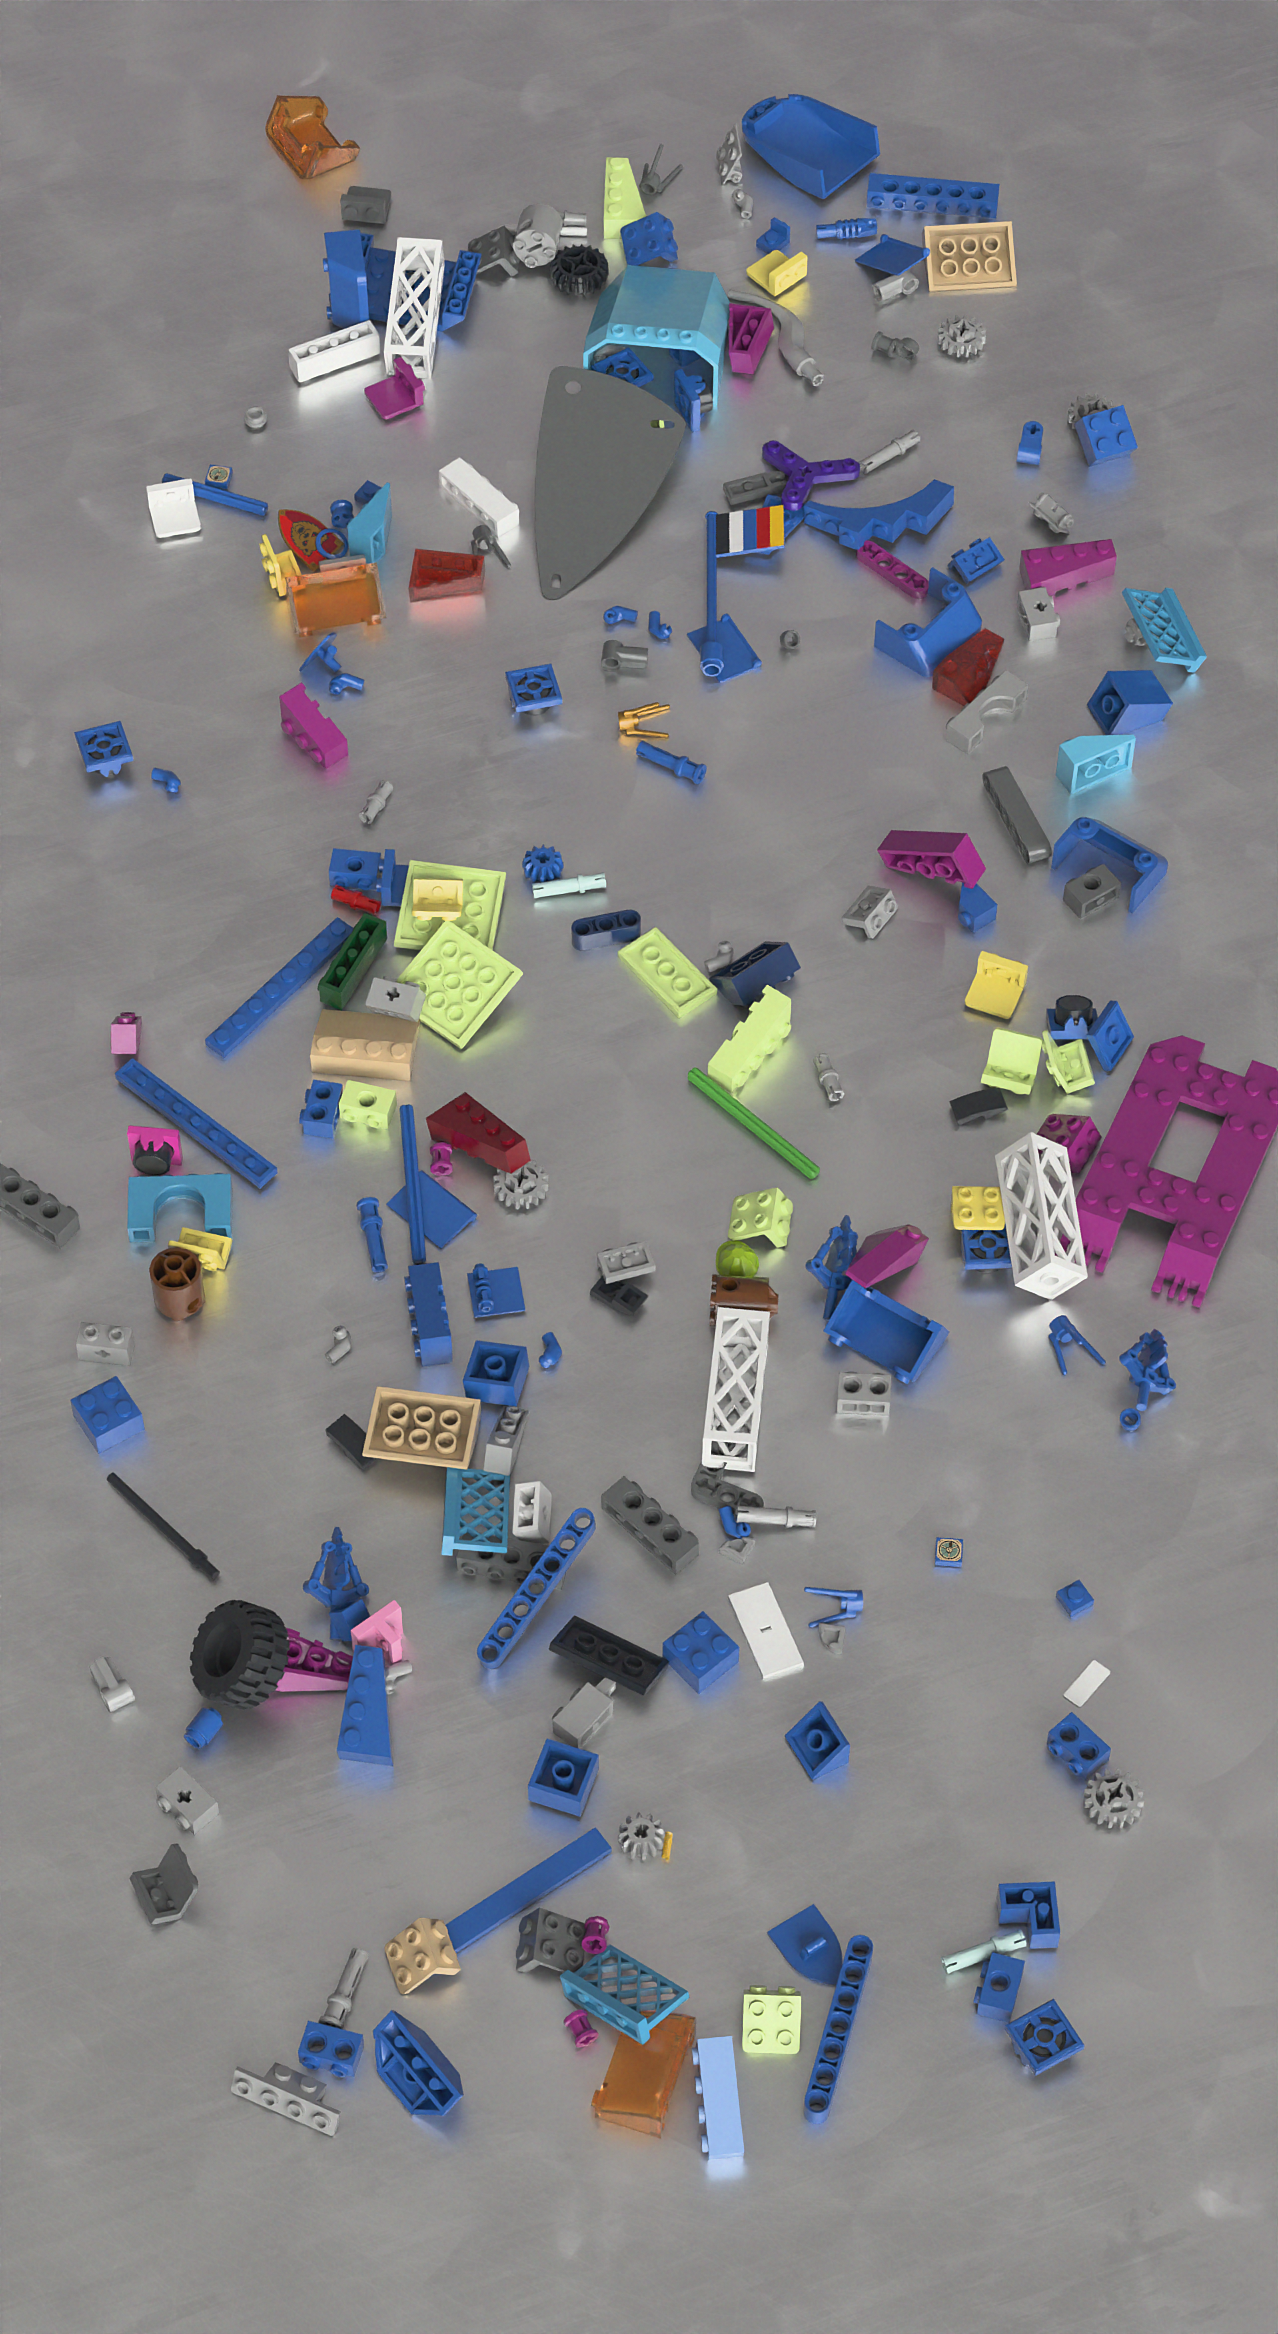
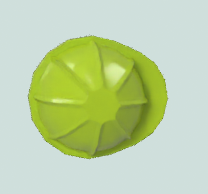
M735 1240L727 1241L718 1248L716 1253V1269L719 1275L754 1277L757 1274L759 1268L758 1257L748 1245Z

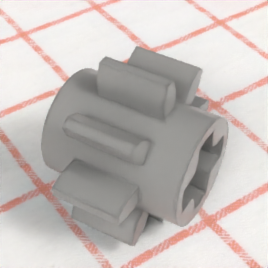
M1130 619L1125 627L1127 632L1124 634L1128 642H1133L1134 645L1139 646L1147 644L1135 619Z

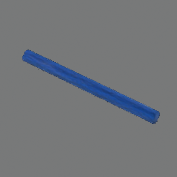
M408 1104L400 1106L399 1111L411 1254L413 1263L419 1264L426 1262L414 1111L413 1106Z

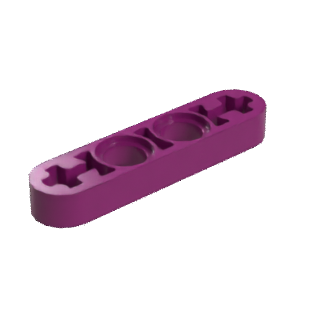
M866 540L864 546L856 550V556L860 562L915 599H922L928 595L929 581L876 543ZM880 561H887L890 565L883 567L878 563ZM898 573H904L907 575V577L900 579L897 578L895 575Z

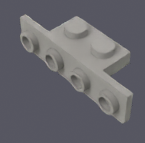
M276 2062L264 2077L241 2067L235 2069L231 2086L232 2093L330 2136H333L337 2130L341 2111L319 2102L325 2094L327 2084Z

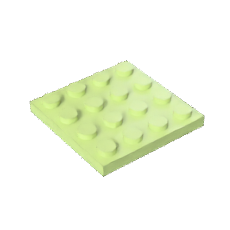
M410 860L394 947L422 950L445 922V920H442V917L432 916L431 920H418L417 916H412L414 878L463 879V908L461 917H456V920L450 922L493 951L506 872Z
M445 921L399 976L397 983L405 984L406 981L420 986V989L426 994L419 1016L420 1021L462 1049L521 978L523 973L519 968L450 921Z

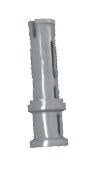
M359 1948L351 1950L335 1992L328 1997V2007L318 2023L339 2029L344 2028L343 2020L346 2013L352 2008V1994L369 1957L368 1953Z

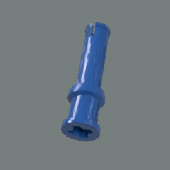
M641 741L636 749L638 756L673 770L676 776H684L693 780L694 784H700L705 777L707 766L694 763L687 756H675L645 741Z
M366 1197L359 1200L356 1206L358 1211H360L362 1219L360 1227L366 1234L371 1269L373 1272L379 1273L388 1269L380 1229L383 1225V1220L378 1213L379 1200L374 1197Z

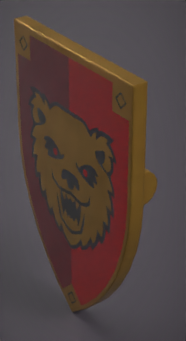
M279 510L278 525L284 542L310 570L315 572L319 568V561L327 560L316 548V537L322 530L328 528L318 519L301 511ZM333 533L324 534L320 540L322 548L329 554H334L344 544Z

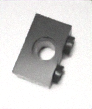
M1103 863L1096 868L1089 869L1077 879L1069 880L1064 887L1063 901L1081 919L1119 898L1121 882Z

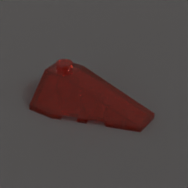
M986 628L947 655L934 669L932 689L962 706H965L967 703L970 704L982 689L985 690L987 688L993 668L1004 644V638Z

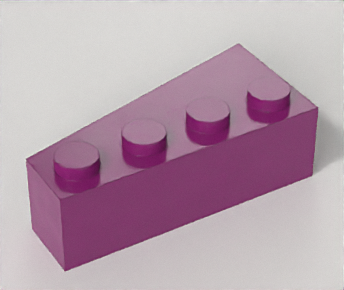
M1112 539L1021 550L1019 570L1025 590L1046 587L1048 596H1053L1056 591L1065 588L1068 590L1076 588V585L1086 582L1088 584L1114 575L1117 555Z
M891 830L877 849L887 868L911 874L918 871L927 878L934 879L935 876L945 878L947 883L955 884L958 881L973 889L986 870L967 833Z

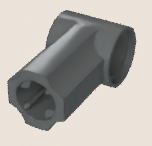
M608 640L603 644L601 658L603 669L617 671L621 667L647 668L648 648L623 646L617 640Z

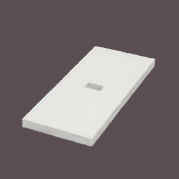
M768 1582L728 1595L730 1604L763 1679L804 1665ZM769 1627H770V1629H771V1630H768V1631H765V1632H761V1630L766 1629V1628H769Z

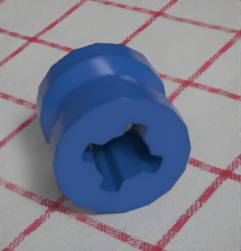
M337 500L331 504L332 525L340 529L347 528L350 519L354 518L351 502Z

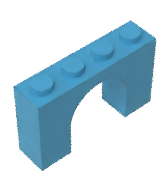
M214 1173L209 1175L189 1174L152 1177L141 1175L129 1177L127 1229L130 1242H155L156 1215L165 1203L177 1198L192 1199L204 1208L205 1232L232 1239L231 1174Z

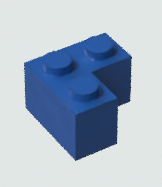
M1055 1881L999 1884L996 1897L999 1924L1027 1923L1030 1949L1058 1948L1060 1925Z

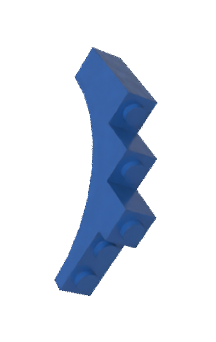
M934 479L924 489L898 502L878 507L840 508L808 501L804 505V523L839 536V544L855 550L863 547L864 542L872 536L893 543L906 528L927 535L954 505V486Z

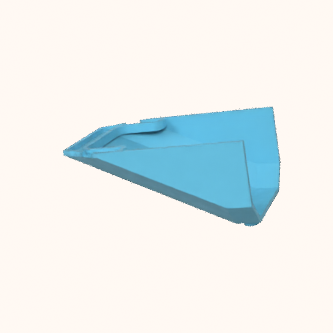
M627 265L600 295L585 340L583 369L591 370V365L594 364L596 349L606 343L694 350L714 366L713 406H717L729 332L730 301L714 272Z

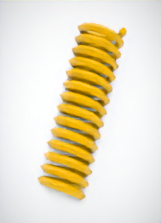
M665 1832L662 1858L669 1859L673 1837L671 1832Z

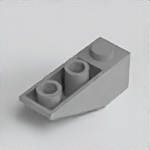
M503 1406L486 1444L484 1471L510 1475L516 1461L529 1410L515 1406Z

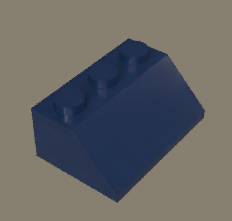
M765 941L711 976L709 980L733 1005H743L746 1007L753 1004L757 1000L756 997L763 994L762 991L766 985L775 989L777 983L793 978L794 972L801 967L788 942Z

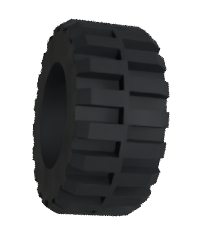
M230 1600L215 1607V1611L209 1612L205 1617L206 1621L200 1624L198 1628L199 1633L197 1637H194L192 1643L194 1645L193 1652H190V1660L192 1661L190 1673L194 1676L192 1680L195 1687L203 1697L213 1702L245 1710L260 1705V1703L269 1698L270 1693L275 1692L279 1679H282L285 1674L283 1672L284 1667L288 1664L289 1657L287 1656V1651L290 1650V1643L287 1637L289 1635L282 1619L274 1611L246 1601Z

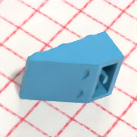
M387 482L381 489H378L369 503L364 504L358 515L350 519L347 525L350 556L364 554L366 565L371 568L386 553L392 518L390 483Z

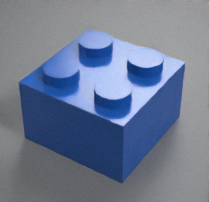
M1124 405L1084 416L1074 424L1089 467L1130 455L1138 448Z
M476 1340L463 1378L466 1398L480 1399L481 1402L517 1407L530 1367L527 1348L525 1346Z
M117 1376L70 1400L74 1418L98 1454L145 1430L141 1411Z
M702 1611L663 1642L662 1658L668 1660L669 1665L700 1694L739 1662L740 1647Z
M546 1739L528 1784V1800L581 1817L599 1771V1755Z

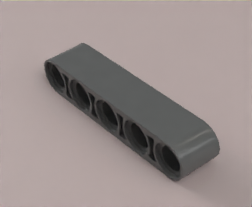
M1004 766L984 772L982 779L985 789L1025 862L1029 864L1051 857L1050 843L1009 768Z

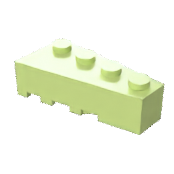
M606 157L604 238L622 239L621 228L646 217L628 158Z
M766 985L763 989L764 997L760 1003L754 1001L749 1008L750 1013L745 1023L739 1021L731 1037L732 1040L726 1039L708 1063L707 1076L730 1093L737 1086L741 1087L745 1083L748 1074L760 1066L763 1057L767 1053H772L780 1038H785L791 1030V999L769 985Z

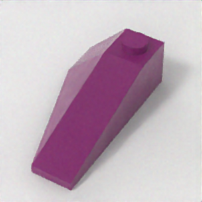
M910 1224L879 1230L865 1238L845 1274L862 1287L867 1288L916 1264L929 1238L922 1234L919 1228Z
M286 1628L289 1635L287 1640L290 1643V1650L287 1651L289 1659L288 1664L285 1665L283 1670L285 1674L282 1679H279L278 1687L275 1691L347 1690L353 1656L342 1651H331L322 1647V1642L318 1640L311 1642L300 1637V1632Z

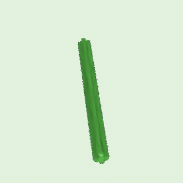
M696 1067L688 1072L687 1078L803 1174L810 1179L818 1176L820 1173L819 1166Z

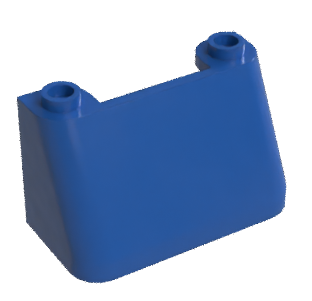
M853 1279L823 1330L830 1335L828 1341L839 1347H842L844 1343L896 1372L894 1377L905 1384H908L909 1381L915 1382L950 1332L941 1324L933 1320L930 1321L927 1317L914 1312L870 1286L867 1288L862 1287Z

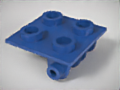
M479 1263L474 1266L473 1273H467L474 1318L525 1311L518 1267L488 1271L484 1264Z

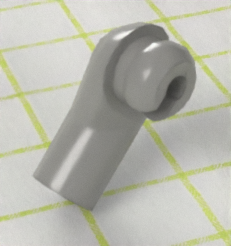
M736 189L732 193V198L742 208L741 216L748 219L752 215L753 199L741 189Z
M611 344L605 345L595 352V363L624 350L625 347Z
M720 942L718 944L719 951L717 956L704 961L707 972H712L729 965L734 953L730 942Z
M341 1325L333 1330L335 1346L325 1353V1357L332 1364L351 1348L350 1333Z
M409 1660L386 1667L387 1695L395 1691L396 1685L393 1682L396 1677L412 1672V1665Z

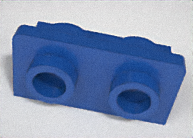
M990 537L984 541L979 538L969 545V550L964 552L961 549L951 556L953 560L947 566L949 569L955 566L964 582L968 584L1001 564L1005 559Z

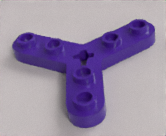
M769 441L762 447V458L790 477L781 497V505H784V508L787 510L795 511L801 509L813 484L854 480L860 475V464L852 458L807 462L778 441Z

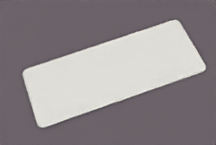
M1093 1660L1063 1696L1078 1707H1081L1108 1677L1111 1671L1096 1660Z

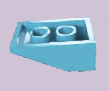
M1134 735L1079 736L1072 740H1066L1059 745L1056 776L1071 795L1126 771L1132 767L1136 737Z

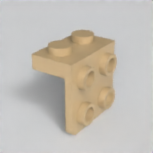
M418 1918L390 1940L384 1948L401 1994L410 1993L433 1974L455 1975L461 1970L457 1954L448 1935V1929L444 1921L440 1919Z

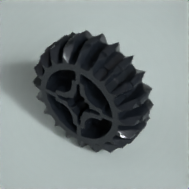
M573 244L571 248L565 246L564 250H558L550 264V278L554 283V287H558L560 292L566 290L567 295L574 293L576 297L578 294L586 296L588 292L594 294L595 289L601 290L602 285L606 284L609 275L608 262L605 259L604 253H600L598 248L592 249L591 245L584 247L583 244L581 246Z

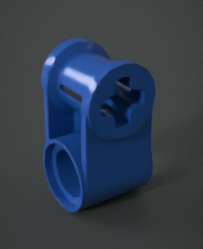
M1030 421L1024 424L1016 462L1039 465L1043 426L1039 422Z

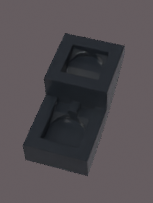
M999 1087L973 1092L949 1101L959 1125H963L982 1115L986 1120L1008 1110Z
M603 1275L590 1290L589 1294L602 1303L634 1316L649 1296L628 1281L625 1285L620 1281L606 1284Z
M343 1414L325 1429L326 1435L343 1448L346 1457L364 1470L377 1459L363 1456L366 1433L346 1414Z

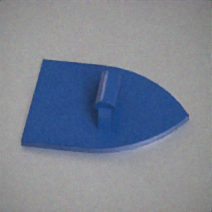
M814 1904L767 1932L783 1957L797 1972L819 1983L837 1985L842 1967L840 1943L834 1931Z

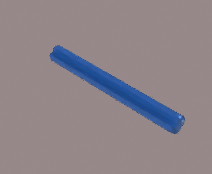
M166 473L162 478V483L184 480L185 478ZM192 481L194 496L262 516L266 515L268 511V503Z

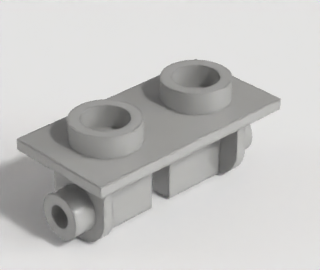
M1040 493L1037 496L1038 501L1036 504L1028 503L1034 509L1033 513L1038 518L1049 522L1048 527L1058 534L1059 532L1070 533L1066 527H1070L1073 524L1072 515L1062 506H1059L1054 512L1053 510L1058 503L1048 493Z

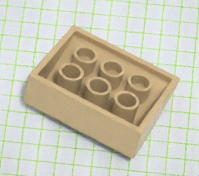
M1012 221L924 226L922 246L923 248L930 249L929 256L924 258L929 292L1017 286Z
M322 1009L314 1032L310 1052L311 1070L313 1073L411 1081L420 1019L417 1023L382 1014Z
M377 1386L362 1454L366 1457L468 1470L480 1426L481 1400Z

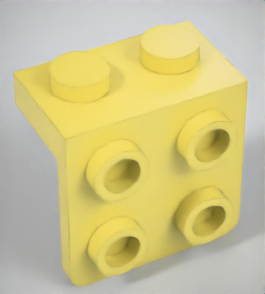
M774 250L748 267L746 274L773 296H776L807 275V255L801 251L789 259L779 250Z
M261 535L262 543L259 544L262 556L265 557L261 560L265 572L269 571L270 573L268 578L272 589L276 588L279 596L306 589L305 581L292 550L274 554L267 535Z
M414 878L412 916H417L418 920H431L432 916L442 917V920L453 921L456 920V917H461L463 908V879Z
M981 951L978 958L977 974L965 998V1005L1004 1019L1011 1018L1026 985L1028 965L1000 957L994 953Z
M952 1186L950 1207L951 1213H953V1226L955 1229H1004L1005 1217L1000 1187Z
M182 1227L178 1242L169 1241L168 1248L179 1247L188 1249L197 1256L200 1264H202L201 1267L204 1269L216 1271L219 1268L225 1270L233 1240L229 1237Z

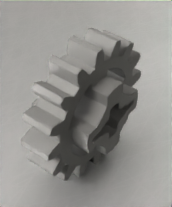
M955 315L954 320L948 317L947 323L942 322L941 328H938V344H942V350L948 349L949 355L953 352L956 353L957 357L961 354L968 357L970 352L976 355L977 349L982 350L983 344L986 342V329L982 328V322L975 323L976 318L974 317L971 320L967 319V315H964L963 319Z
M1088 393L1085 394V398L1077 396V401L1072 400L1071 407L1068 408V423H1072V429H1076L1074 424L1082 417L1114 408L1112 406L1113 401L1106 402V396L1098 398L1097 393L1093 397H1090Z
M536 1160L525 1164L512 1174L497 1168V1175L494 1176V1192L498 1194L499 1201L506 1199L507 1207L513 1203L516 1209H519L520 1205H524L526 1209H529V1203L531 1202L537 1206L538 1198L545 1199V1191L549 1189L548 1174L544 1173L543 1166L536 1167Z
M1105 1769L1104 1776L1097 1772L1094 1781H1088V1789L1084 1791V1798H1086L1084 1807L1091 1808L1089 1812L1090 1818L1098 1816L1097 1824L1100 1825L1103 1821H1107L1108 1828H1111L1113 1823H1117L1119 1828H1123L1125 1820L1127 1823L1132 1824L1134 1816H1140V1808H1143L1144 1799L1142 1798L1144 1790L1141 1788L1137 1789L1138 1779L1129 1780L1131 1773L1128 1772L1121 1776L1120 1769H1116L1115 1774H1111L1109 1769Z

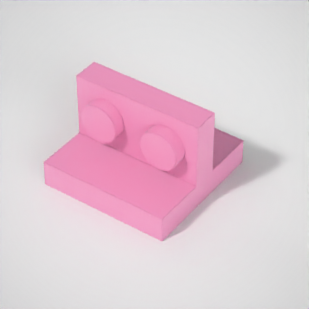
M395 1600L351 1630L353 1654L355 1645L382 1648L385 1660L389 1665L402 1661L401 1652H403L400 1643L402 1639L401 1634L403 1633L401 1607Z

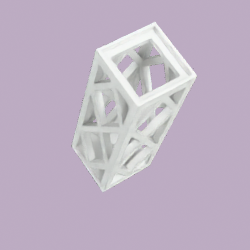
M398 237L384 345L387 376H394L393 360L395 359V354H399L406 364L411 365L417 378H432L445 268L442 240ZM405 271H416L407 281ZM422 275L424 280L413 292L411 286ZM428 286L430 298L421 306L417 297ZM412 303L415 305V307H416V309H417V311H418L417 313L415 312L414 308L412 307V305H411ZM408 310L412 319L401 330L399 327L400 317ZM416 324L418 330L407 342L405 336ZM423 336L424 347L413 346ZM406 355L417 356L411 362H409ZM423 359L424 367H416Z
M1030 1132L995 1155L1015 1286L1052 1300L1086 1279L1088 1275L1067 1147ZM1027 1149H1029L1030 1161L1022 1154ZM1038 1149L1043 1151L1040 1159ZM1050 1174L1062 1185L1057 1196L1048 1182ZM1016 1180H1018L1025 1193L1023 1201L1012 1191ZM1045 1194L1052 1205L1051 1210L1047 1208ZM1066 1203H1067V1209H1068L1069 1218H1068L1067 1214H1066L1065 1211H1064V1210H1065ZM1013 1213H1014V1215H1015V1217H1016V1219H1017L1016 1229H1015V1223H1014ZM1031 1222L1036 1226L1037 1238L1030 1227ZM1059 1230L1071 1241L1066 1253L1057 1238ZM1025 1235L1034 1250L1032 1258L1020 1247Z
M718 1307L703 1435L702 1464L707 1468L720 1469L723 1468L724 1462H727L725 1469L755 1472L770 1312ZM724 1346L735 1348L728 1354ZM747 1348H754L756 1350L750 1354ZM741 1352L746 1361L737 1370L732 1361ZM726 1368L729 1369L732 1375L728 1381L723 1374ZM751 1368L754 1376L745 1384L742 1376ZM719 1380L722 1385V1388L717 1392ZM735 1383L740 1388V1392L737 1395L732 1389ZM756 1385L755 1396L753 1398L750 1391ZM727 1394L731 1402L721 1411L717 1403ZM744 1397L750 1405L746 1411L740 1403ZM735 1408L740 1418L731 1427L726 1417ZM721 1424L724 1431H717L716 1428ZM744 1424L749 1431L748 1433H737ZM712 1441H716L719 1444V1449L721 1453L723 1451V1456L711 1455ZM724 1442L738 1444L729 1452ZM748 1444V1458L736 1457Z

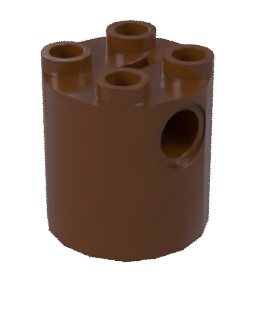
M175 1247L165 1249L153 1258L149 1272L154 1303L159 1312L167 1317H171L174 1321H182L185 1317L196 1313L205 1303L201 1266L197 1256L188 1249Z
M712 1274L711 1290H716V1292H711L710 1308L715 1309V1311H710L709 1326H716L718 1307L770 1312V1318L778 1314L779 1294H776L769 1286L768 1277Z

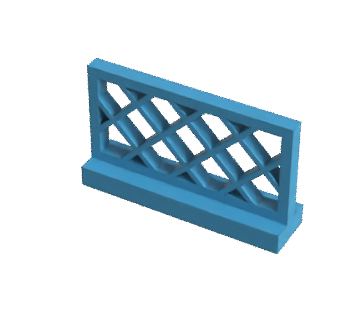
M1125 588L1122 591V595L1155 661L1184 665L1187 672L1195 673L1207 658V655L1172 588H1165L1162 593ZM1159 648H1160L1162 651H1164L1166 654H1162V653L1160 652Z
M447 1467L441 1555L452 1556L453 1549L507 1553L510 1475L507 1476L480 1469L465 1470ZM462 1478H473L477 1482L469 1486ZM500 1480L504 1481V1484L496 1488L489 1482ZM482 1486L489 1491L484 1496H481L476 1491ZM470 1495L476 1501L467 1504L462 1498ZM497 1497L503 1503L495 1507L489 1500ZM481 1505L489 1510L483 1515L475 1510ZM470 1514L475 1520L466 1523L461 1517ZM496 1516L502 1522L494 1526L488 1519ZM480 1524L488 1529L482 1534L474 1529ZM469 1533L474 1539L471 1541L459 1540V1537ZM495 1535L502 1543H492L487 1538Z
M611 1944L606 1947L604 1952L597 1954L575 1973L566 1970L560 1975L566 1998L642 2045L651 2038L649 2030L690 1998L687 1990ZM610 1956L618 1960V1963L603 1965V1962ZM635 1970L637 1975L622 1976V1971ZM617 1972V1977L602 1979V1973ZM598 1974V1979L586 1981L583 1979L587 1975ZM654 1981L657 1983V1987L641 1988L644 1982ZM637 1983V1989L622 1991V1985ZM617 1986V1991L604 1992L602 1987ZM673 1993L676 1995L672 1999L661 2000V1995ZM657 1995V2001L641 2003V1997ZM637 1998V2003L623 2004L621 1999ZM656 2010L648 2019L641 2015V2011Z

